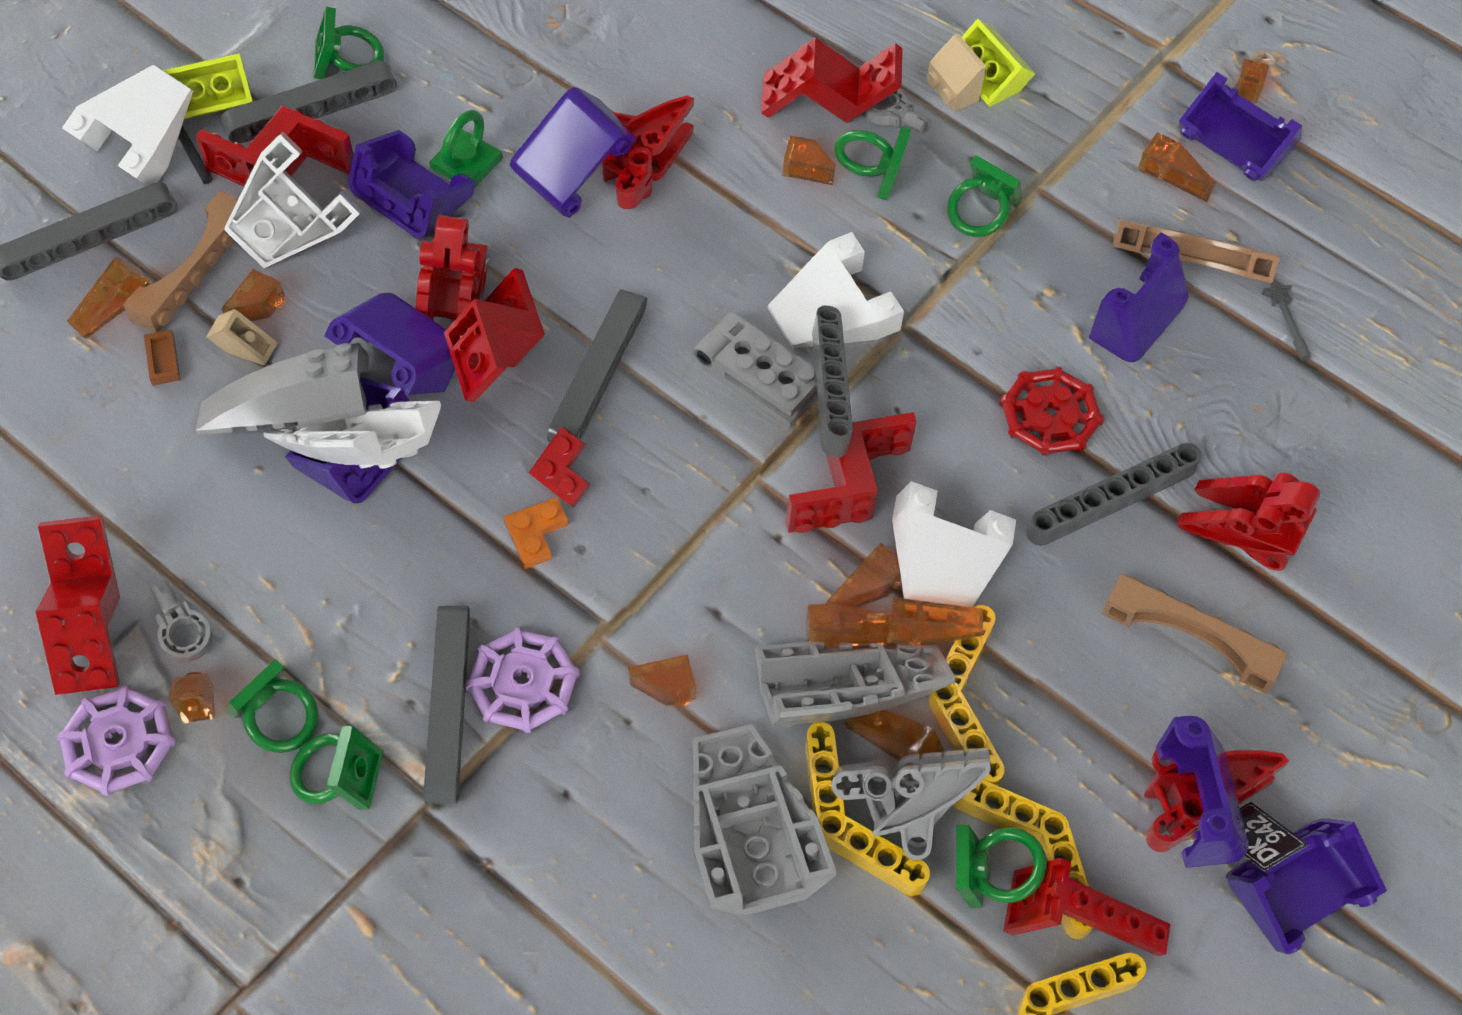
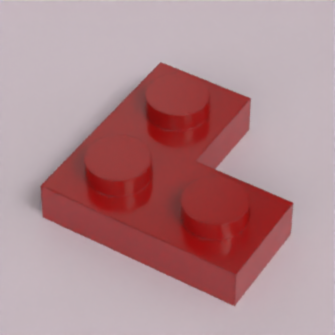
M560 427L528 473L568 505L575 507L591 485L570 468L586 444L566 428Z

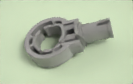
M900 89L886 97L890 102L895 103L893 106L887 107L885 110H879L875 107L877 105L875 104L871 109L869 108L864 112L865 117L874 124L882 126L892 125L896 128L908 126L921 134H924L925 131L927 132L931 123L929 118L914 112V104L907 101L906 95Z
M168 580L160 581L164 593H161L157 583H155L150 590L154 594L168 622V626H166L160 613L155 616L159 625L157 632L158 642L163 652L169 658L178 662H191L202 657L210 648L213 636L207 619L200 612L193 610L188 601L182 602L188 613V616H186ZM193 625L198 628L201 636H198L195 643L189 646L175 647L171 641L172 635L181 626ZM201 626H205V629H206V634H205L204 641H203V638H202V636H204V634H203V631H202ZM169 642L173 650L176 648L177 652L170 650L166 644Z

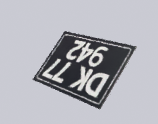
M1249 802L1240 808L1248 839V850L1244 856L1263 871L1309 845L1254 803Z

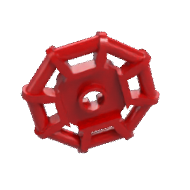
M1058 366L1055 369L1035 372L1022 371L1018 373L1017 380L1008 392L1000 398L999 405L1003 407L1009 427L1008 434L1011 438H1017L1038 450L1042 456H1047L1050 453L1071 450L1080 452L1084 450L1088 440L1098 426H1101L1104 422V416L1100 414L1093 392L1095 388L1092 384H1086L1064 372L1062 367ZM1052 380L1050 386L1036 387L1034 384L1035 382ZM1061 382L1077 392L1072 394L1068 387L1059 386V383ZM1023 389L1028 393L1024 401L1016 399ZM1085 401L1088 413H1081L1079 402ZM1052 408L1057 412L1055 416H1051L1050 413H1045V410ZM1016 411L1022 413L1024 422L1018 421ZM1078 423L1085 425L1080 434L1073 430ZM1029 430L1033 432L1035 430L1039 432L1040 437H1042L1043 440L1039 439L1038 437L1032 435L1027 431ZM1065 437H1066V439H1067V440H1062V441L1051 442V439H1058V438H1065Z

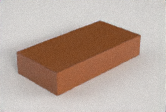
M172 329L145 334L147 363L152 386L180 381L175 337Z

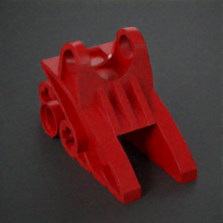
M687 95L652 107L638 116L612 112L637 138L626 154L618 156L608 154L602 161L603 181L607 182L617 178L616 201L619 207L623 209L635 208L642 199H646L652 194V181H658L666 174L667 169L670 168L676 156L683 149L684 144L687 143L693 134L694 125L682 122L694 107V98ZM652 166L657 167L658 170L654 168V171H652Z
M439 215L433 241L424 240L422 242L419 261L420 265H424V268L420 269L418 275L415 308L433 321L434 316L456 320L474 299L480 300L484 293L487 277L486 257L488 245L468 242V219Z
M1278 473L1273 481L1263 475L1199 480L1194 489L1199 496L1234 509L1215 510V512L1181 513L1176 523L1181 529L1195 535L1242 548L1250 557L1264 567L1274 571H1282L1288 563L1287 555L1294 556L1317 512V509L1314 507L1320 497V491L1313 484L1299 481L1295 476L1288 473Z
M1156 749L1152 756V765L1157 774L1144 792V797L1158 798L1164 813L1158 816L1148 829L1146 842L1152 850L1166 852L1182 841L1189 840L1199 828V821L1204 811L1195 774H1178V766L1170 761L1171 765L1167 767L1162 765L1158 760ZM1263 750L1225 751L1238 804L1241 805L1254 796L1255 793L1257 794L1273 783L1276 779L1273 774L1289 763V760L1283 753ZM1168 799H1170V801H1171V803H1172V806H1173L1172 808H1171V806H1170V804H1169ZM1165 831H1168L1169 835H1168V834H1164L1163 836L1161 835V833H1164Z

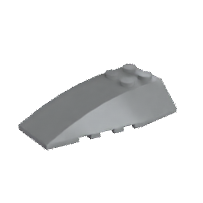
M343 343L331 349H314L307 354L286 359L252 372L223 387L201 402L196 433L197 435L232 433L237 427H246L247 431H257L259 425L270 424L273 425L274 429L286 428V423L297 422L299 427H306L366 414V397L360 382V373L368 371V353L360 343Z
M812 641L755 647L760 692L773 727H790L797 724H813L862 716L910 702L955 683V676L938 646L898 644L897 649H884L882 644L870 643V648H852V643L840 642L839 647H825V642Z
M753 724L693 738L694 854L711 909L746 916L803 901L837 875L817 816L812 809L810 810L807 807L804 797L787 778V773L775 761L773 753Z

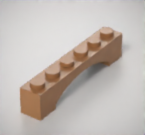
M221 190L204 208L208 218L207 226L200 242L191 255L177 269L163 279L147 287L139 285L123 304L131 322L154 333L159 332L163 326L170 322L172 315L180 306L184 305L194 288L202 283L208 271L217 265L222 254L234 244L235 240L224 228L238 198Z
M1119 218L1113 239V247L1151 254L1150 247L1154 239L1162 232L1177 243L1181 260L1273 283L1280 259L1276 253Z
M1123 574L1120 575L1102 612V615L1127 627L1133 622L1155 623L1182 630L1199 638L1221 653L1240 674V682L1265 694L1268 693L1275 683L1288 654L1280 650L1273 643L1263 642L1253 637L1246 630L1236 629L1224 623L1222 619L1216 616H1209L1197 610L1189 603H1182L1169 597L1162 590H1155L1142 584L1137 578L1128 577Z

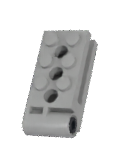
M728 313L692 350L695 359L703 366V370L789 429L818 399L815 367L734 313Z

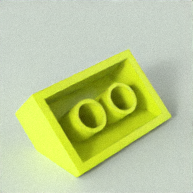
M977 19L962 36L963 40L986 66L980 97L988 106L991 107L1019 93L1036 74L992 25Z
M240 53L162 70L193 90L184 119L228 110L253 102Z

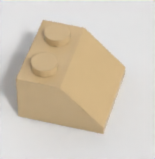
M957 33L952 36L929 62L927 82L930 87L937 91L943 103L948 105L953 112H956L979 102L986 66Z

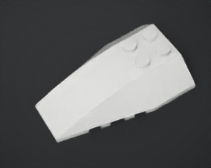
M440 401L394 402L389 404L390 407L382 409L381 404L371 405L364 415L306 427H299L297 422L286 423V428H271L264 431L263 434L265 438L284 448L321 461L344 465H359L360 468H368L374 465H379V468H388L397 464V459L414 456L418 453L417 449L429 444L441 404Z

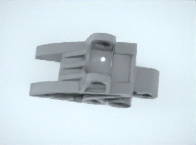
M989 748L968 749L965 753L964 750L946 751L943 755L942 752L924 753L921 757L920 754L908 755L899 761L897 768H893L892 764L884 758H876L866 763L842 765L834 773L832 790L838 798L844 800L865 798L874 821L873 835L880 836L900 831L904 853L913 860L925 859L931 852L933 827L951 805L972 791L991 771ZM907 763H913V766H907ZM861 774H862V776H863V787H861V782H862V780H860ZM844 776L848 777V780L852 782L851 787H846L845 783L842 782ZM872 777H882L885 781L879 782ZM895 787H896V790L899 792V795H898L897 797H896ZM881 800L884 809L879 811L875 801ZM913 837H921L923 840H915ZM908 843L914 847L926 845L927 847L921 853H914L909 849Z

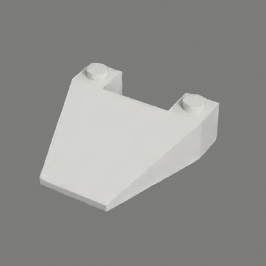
M152 65L78 105L62 128L97 152L111 131L132 143V146L118 166L148 186L157 183L169 166L193 90L155 65Z
M284 132L261 152L224 228L263 268L342 232L361 212V209L343 191L325 208H322L285 171L303 151Z
M852 232L828 241L768 304V310L792 349L813 347L812 331L817 309L823 305L833 306L840 311L844 343L878 340L901 330L904 310L892 292H887L867 301L852 279V274L862 271L865 253Z
M911 481L896 496L892 518L905 607L960 626L1012 547L1016 519L990 510L974 524V530L962 527L934 516L937 490Z

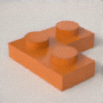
M558 497L503 516L504 523L524 569L551 560L552 554L543 535L568 526V519Z

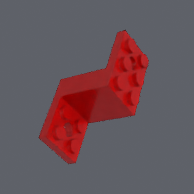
M815 37L807 44H803L792 55L785 57L777 66L766 71L763 76L761 113L769 118L804 94L848 123L902 87L903 48L895 43L881 51L879 55L869 62H865L859 68Z
M283 105L247 148L239 143H232L223 139L217 133H210L203 129L196 135L208 171L245 187L261 152L282 132L303 151L285 169L291 177L307 157L350 175L354 155L350 136L345 131L335 129L319 119H312L303 115L298 110H292Z
M513 268L484 301L474 299L444 332L465 401L475 402L506 370L505 366L515 367L545 335L522 269Z
M914 412L852 422L853 431L847 454L838 458L830 457L826 454L834 487L789 495L786 517L788 533H805L814 528H834L843 523H863L868 519H872L878 490L869 460L890 454L902 455L911 450L917 423Z
M97 515L40 522L38 530L51 583L35 613L55 695L118 687L120 680L108 625L120 599L103 516ZM74 542L79 543L84 547L85 552L80 555L73 554L69 550L68 545ZM78 655L85 656L90 664L85 667L78 666L74 663L73 657Z

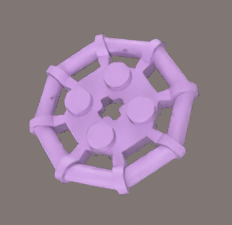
M514 627V631L486 645L481 644L477 648L478 654L469 680L465 682V690L469 691L484 716V722L487 724L496 723L524 730L525 733H531L533 728L560 714L565 715L567 713L571 693L580 673L579 668L573 665L561 645L559 637L556 635L553 637L521 630L520 627ZM515 643L516 648L512 649L511 653L506 656L504 654L500 656L497 654V652ZM523 643L540 646L542 648L540 651L523 647ZM553 654L561 667L553 669L547 662V657ZM487 663H493L494 666L490 677H483ZM522 672L527 673V678L530 680L524 684H518V681L514 679L515 676H521ZM554 679L563 680L558 697L551 693ZM490 687L493 689L497 699L492 704H490L483 689ZM543 701L550 705L530 716V708L539 707ZM504 706L521 709L522 717L503 713L501 710Z
M122 685L120 689L86 699V697L81 699L80 706L64 730L57 735V741L60 742L66 767L64 775L67 779L76 780L100 791L103 796H110L114 791L144 781L149 783L153 780V774L170 747L175 746L176 741L172 736L166 714L167 704L163 700L153 699L131 689L130 685ZM117 702V706L105 709L99 712L97 710L98 708ZM132 702L144 709L140 713H134L129 711L127 707ZM88 715L92 717L90 719V726L87 730L84 728L82 732H79L78 730ZM152 718L155 719L158 734L148 733L146 722ZM118 732L120 736H123L118 744H108V741L113 738V733ZM82 743L84 755L77 759L74 744ZM148 745L156 746L145 765H143L140 759L146 755ZM91 764L98 766L99 769L103 770L102 778L85 769ZM132 765L136 769L134 772L114 778V771Z

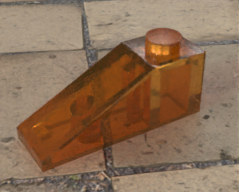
M1158 132L1144 150L1138 169L1205 202L1209 200L1216 183L1181 143Z
M114 257L67 322L83 338L87 339L125 311L123 304L139 285L147 287L152 280L135 264Z
M880 543L825 603L823 616L830 619L887 597L894 588L899 590L902 587L898 556Z
M893 597L887 617L886 643L929 645L980 637L983 634L982 608Z
M808 604L806 615L807 642H825V646H839L840 642L852 643V646L870 645V643L882 645L897 644L895 615L842 604Z
M887 710L851 717L844 723L846 728L898 761L908 755L920 754L921 757L924 753L944 752V748L933 727ZM907 763V766H913V763Z

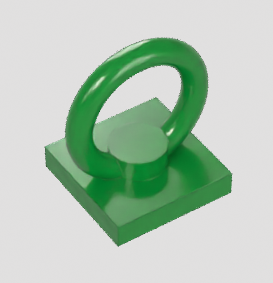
M325 7L315 39L313 78L324 79L330 60L343 71L364 66L350 63L339 55L342 36L359 37L370 44L375 55L370 63L384 61V49L376 36L361 27L352 25L335 28L336 8Z
M465 111L454 120L445 135L442 149L429 161L431 169L450 180L457 174L467 175L476 182L475 187L503 159L501 150L482 140L484 119L478 111ZM470 121L474 122L473 134L462 129Z
M901 127L893 148L884 138L873 132L865 130L848 131L840 135L836 140L834 153L839 163L850 172L867 177L884 174L877 197L887 200L899 171L911 130ZM852 141H865L877 146L882 151L879 164L877 166H864L852 161L845 153V145Z
M975 155L970 162L973 178L961 182L952 191L947 204V213L950 222L958 231L972 237H983L996 232L1003 226L1009 216L1010 204L1017 208L1022 201V192L1019 179ZM979 188L989 198L993 200L999 199V213L992 222L984 226H971L960 218L958 202L968 190Z
M276 659L228 702L225 711L233 719L243 712L245 731L257 746L270 752L285 753L296 750L309 741L316 730L319 712L317 703L307 688L292 680L278 679L284 667ZM277 691L294 694L302 701L306 710V721L302 730L296 736L287 740L268 738L259 730L255 719L256 711L266 704Z
M342 726L340 734L326 733L308 741L296 754L290 769L291 788L294 794L306 803L322 804L340 795L357 809L370 810L384 751L353 726ZM337 746L327 782L329 788L322 791L307 789L302 780V772L309 757L322 747Z
M956 825V889L970 908L983 907V895L997 902L1014 903L1026 899L1040 887L1046 874L1047 859L1041 843L1032 834L1019 828L1006 827L996 829L979 840L970 825ZM1007 840L1018 841L1024 844L1030 850L1034 860L1033 871L1029 879L1023 885L1010 890L996 888L988 882L990 879L988 850L995 844Z

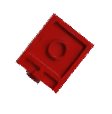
M1063 858L1047 861L1044 880L1032 895L1024 900L1008 903L1003 931L1013 936L1061 925L1064 914L1153 955L1162 956L1167 953L1170 923L1069 878L1071 862ZM1034 865L1014 870L1011 889L1023 885L1029 879Z

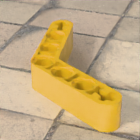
M977 605L969 612L946 658L949 667L960 670L962 674H954L955 683L931 693L928 703L954 751L964 750L965 753L968 750L967 744H974L978 748H989L991 771L983 780L999 786L1005 770L1003 762L962 693L991 635L996 620L995 613L990 607ZM978 622H981L982 625L979 632L974 630ZM962 645H971L974 650H966ZM946 693L950 699H941L937 694ZM959 718L963 720L965 725H956L951 719Z
M826 722L813 723L807 730L805 751L812 808L819 820L828 848L906 895L917 896L925 890L930 877L928 865L923 860L909 858L902 848L881 836H874L873 831L845 815L843 799L838 798L832 790L833 776L839 768L834 730ZM817 737L821 738V741L824 742L823 751H819V740ZM825 765L831 771L826 774L820 773L816 767ZM828 794L831 795L835 799V801L832 803H825L819 797L821 795ZM833 824L839 831L828 833L824 830L823 826ZM860 840L865 843L866 848L862 850L855 849L850 842ZM881 856L890 857L894 864L884 866L879 862L878 858ZM899 866H904V868H902L901 873L898 874L897 871L899 869ZM913 874L919 876L915 881L909 879Z
M982 780L972 791L951 805L961 812L998 828L1013 827L1027 831L1041 843L1047 861L1054 860V855L1064 856L1067 861L1071 862L1069 878L1089 887L1068 820L1062 813L985 780ZM977 794L981 795L979 802L975 801ZM993 800L999 804L1000 808L992 809L986 804V801ZM1015 813H1024L1029 818V821H1020ZM1045 826H1054L1059 834H1050L1045 829ZM1064 914L1062 916L1063 928L1071 938L1084 939L1093 930L1091 926L1086 924L1083 926L1082 922L1076 921Z
M1132 952L1124 953L1034 982L1028 986L1023 994L1016 1015H1054L1131 990L1145 976L1146 963L1138 954ZM1124 967L1127 971L1132 970L1134 973L1132 976L1130 972H1126L1120 974L1116 979V975H1118ZM1091 975H1098L1103 978L1105 987L1101 988L1094 985ZM1066 984L1072 987L1075 991V997L1064 995L1060 986ZM1036 994L1044 999L1045 1007L1035 1006L1030 1000V995Z

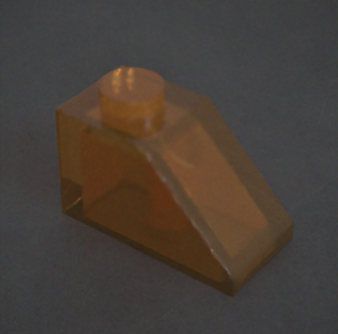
M1243 58L1235 84L1238 94L1250 102L1257 103L1265 84L1269 65Z
M790 136L784 156L782 176L833 185L836 165L816 140Z
M252 269L221 308L223 314L236 309L250 321L271 317L274 311L279 309L284 303L285 294L281 282Z
M688 654L628 667L630 685L666 706L672 704L683 706L696 699V684Z
M190 672L185 676L175 677L169 692V700L183 723L215 719L214 688L208 674Z

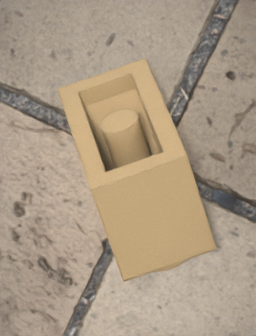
M236 309L219 315L206 338L227 354L261 365L267 363L278 344L277 341Z

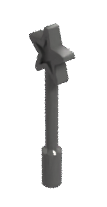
M1273 279L1271 288H1264L1262 295L1271 298L1273 307L1279 303L1294 338L1293 344L1301 361H1307L1311 358V354L1304 338L1300 336L1287 304L1292 302V298L1288 294L1292 285L1281 286L1276 279Z

